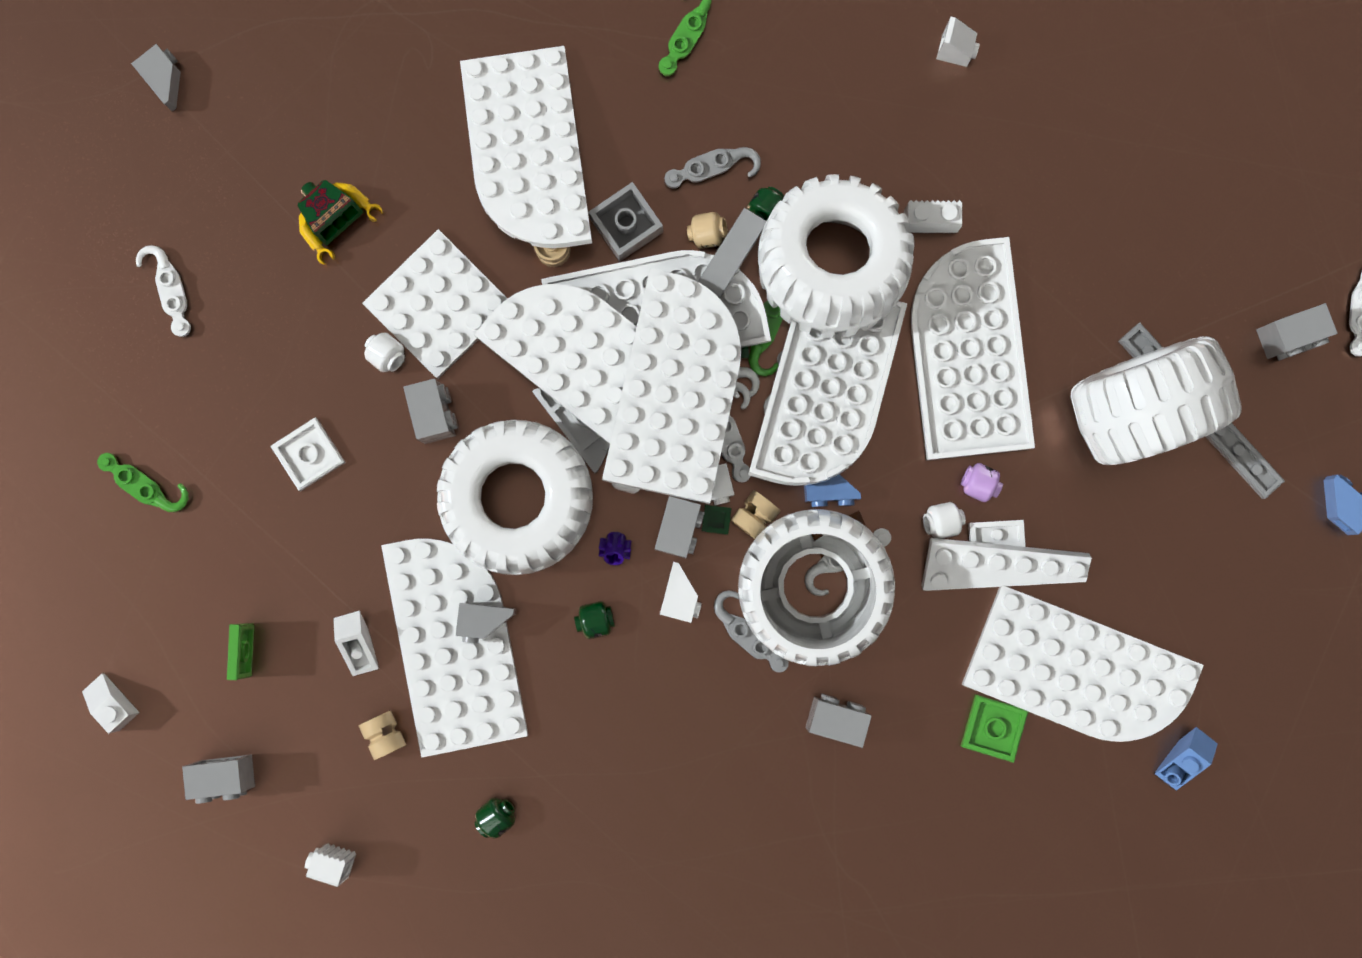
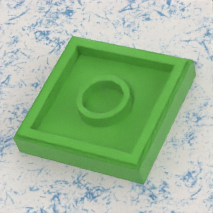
M254 623L230 624L227 680H240L252 676Z
M975 694L961 747L1014 763L1029 711Z

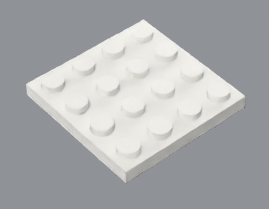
M438 229L362 304L439 379L479 340L474 336L475 332L490 314L508 298Z

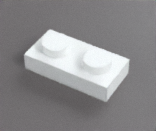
M1024 520L968 523L970 542L1025 547Z

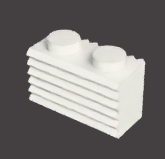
M910 200L904 209V213L910 222L909 233H957L962 227V202L960 200L958 202L954 200L952 203L949 200L947 202L944 200L942 202L939 200L929 202L927 200L925 203L922 200L920 202Z
M329 843L321 848H316L314 853L310 852L305 863V868L308 869L306 877L338 887L350 875L356 856L355 851L351 852L350 849L346 851L345 848L340 849L339 846L335 847L334 844L330 846Z

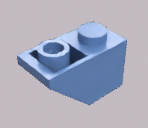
M840 474L817 484L804 485L805 503L811 502L812 507H827L829 501H838V506L855 505L854 500L861 499V493Z
M1327 476L1323 480L1327 518L1347 535H1359L1362 531V492H1357L1352 487L1353 483L1345 476Z
M1195 727L1176 743L1157 768L1155 774L1177 791L1212 764L1218 743Z

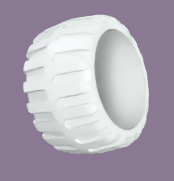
M839 174L827 175L825 180L821 182L818 181L817 177L804 182L801 190L795 186L786 193L782 201H778L762 230L758 246L761 286L763 289H766L767 300L773 308L780 307V316L788 323L792 320L800 324L799 330L810 334L811 329L822 331L821 337L832 338L835 332H842V336L847 337L855 335L859 328L866 331L888 315L901 299L908 286L914 259V236L912 233H909L910 222L905 213H898L899 204L892 196L886 199L881 195L882 188L874 183L868 187L861 184V178L856 176H850L849 180H839ZM823 222L840 223L860 231L867 237L870 247L867 263L856 272L844 275L825 271L818 267L809 256L806 244L811 231Z
M1207 336L1178 342L1121 362L1081 380L1071 390V400L1079 430L1094 459L1103 465H1117L1137 461L1189 444L1228 426L1242 412L1234 372L1219 343L1214 338Z
M506 420L480 427L457 443L449 458H446L442 466L443 470L440 480L438 479L437 510L447 536L462 555L474 564L489 571L507 575H522L546 569L562 560L573 550L583 536L590 520L593 506V489L588 468L578 450L569 440L552 428L540 423L527 420ZM510 463L522 464L534 470L541 478L545 490L544 506L538 517L528 525L516 529L503 528L492 522L484 512L481 502L482 486L488 475L498 467Z
M810 509L791 513L776 520L756 537L744 556L740 568L738 594L744 618L749 628L764 646L791 662L806 666H830L858 656L877 640L886 626L893 608L895 578L890 558L884 546L866 526L852 517L836 511ZM811 534H823V536L814 542ZM808 554H824L834 558L843 567L847 576V592L843 602L835 611L824 616H808L798 612L789 604L784 593V578L788 568L797 559Z

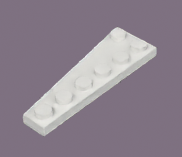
M930 538L921 586L923 590L930 591L1001 587L1002 585L1023 586L1086 582L1092 557L1089 553Z

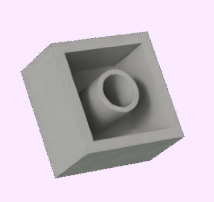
M633 182L588 212L590 220L619 262L663 233L662 223Z
M1326 303L1256 329L1267 359L1277 356L1278 361L1330 342L1328 337L1338 334Z
M435 378L403 387L416 440L427 444L456 436L454 429L458 428L455 414L451 413L448 407V403H452L448 387L445 388L444 384H441Z
M669 496L655 550L682 558H687L688 553L693 555L697 538L692 536L695 527L700 529L704 512L700 511L701 505Z
M821 694V698L814 697L805 727L808 732L863 748L871 720V715L866 712V707L850 701L845 706L839 704L840 700L836 697Z
M252 754L200 760L182 767L185 799H195L196 804L213 801L212 799L220 798V796H223V800L238 799L242 795H247V790L255 787Z

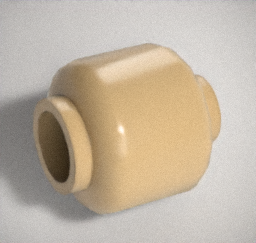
M717 212L695 215L692 218L691 225L687 226L689 241H694L699 249L720 246L728 234L726 220L724 217H720Z

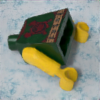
M327 180L321 181L317 186L313 182L304 184L301 189L304 197L297 205L301 211L299 215V232L311 249H315L318 252L317 260L324 265L327 264L322 259L323 253L328 252L332 259H335V254L332 250L325 249L322 244L324 243L327 246L364 213L361 208L367 211V217L372 222H377L370 215L372 209H377L383 214L380 205L370 204L368 202L369 199L355 186L339 182L331 184Z

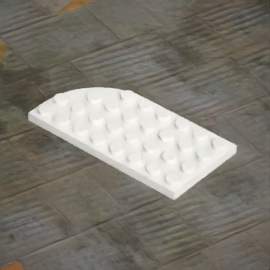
M559 46L460 61L474 180L480 202L486 214L504 233L514 239L518 238L531 243L532 246L563 248L592 244L565 47Z
M1009 237L972 241L952 249L931 266L916 290L911 308V331L927 460L1035 448Z
M694 250L674 251L541 279L542 285L563 284L587 290L604 300L637 326L650 268L682 275L698 282L714 255ZM738 269L720 300L734 319L741 348L771 342L766 312L761 297L753 283Z
M651 268L649 270L602 481L710 504L740 368L741 345L736 324L727 307L715 293L691 278Z
M563 284L539 285L522 290L506 299L490 314L475 332L474 336L610 444L637 326L595 294L575 286Z
M898 301L888 315L880 319L875 326L866 331L859 328L855 335L843 337L842 332H835L832 338L821 337L822 331L811 329L809 334L799 330L800 324L798 322L791 321L748 475L784 485L817 484L844 472L861 456L872 437L907 303Z
M412 539L381 545L421 758L528 736L507 622L487 638L479 639L478 643L462 642L461 636H455L459 603L504 607L501 593L491 573L487 569L481 568L468 560L449 542L435 539Z
M1002 585L998 589L962 685L1091 737L1107 741L1124 742L1151 736L1171 724L1190 701L1204 665Z

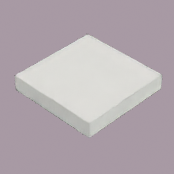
M316 417L271 445L272 450L298 491L304 490L346 463Z

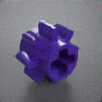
M611 532L606 536V539L600 538L598 556L604 557V561L610 565H619L623 563L624 558L630 559L632 541L626 540V536L620 532Z

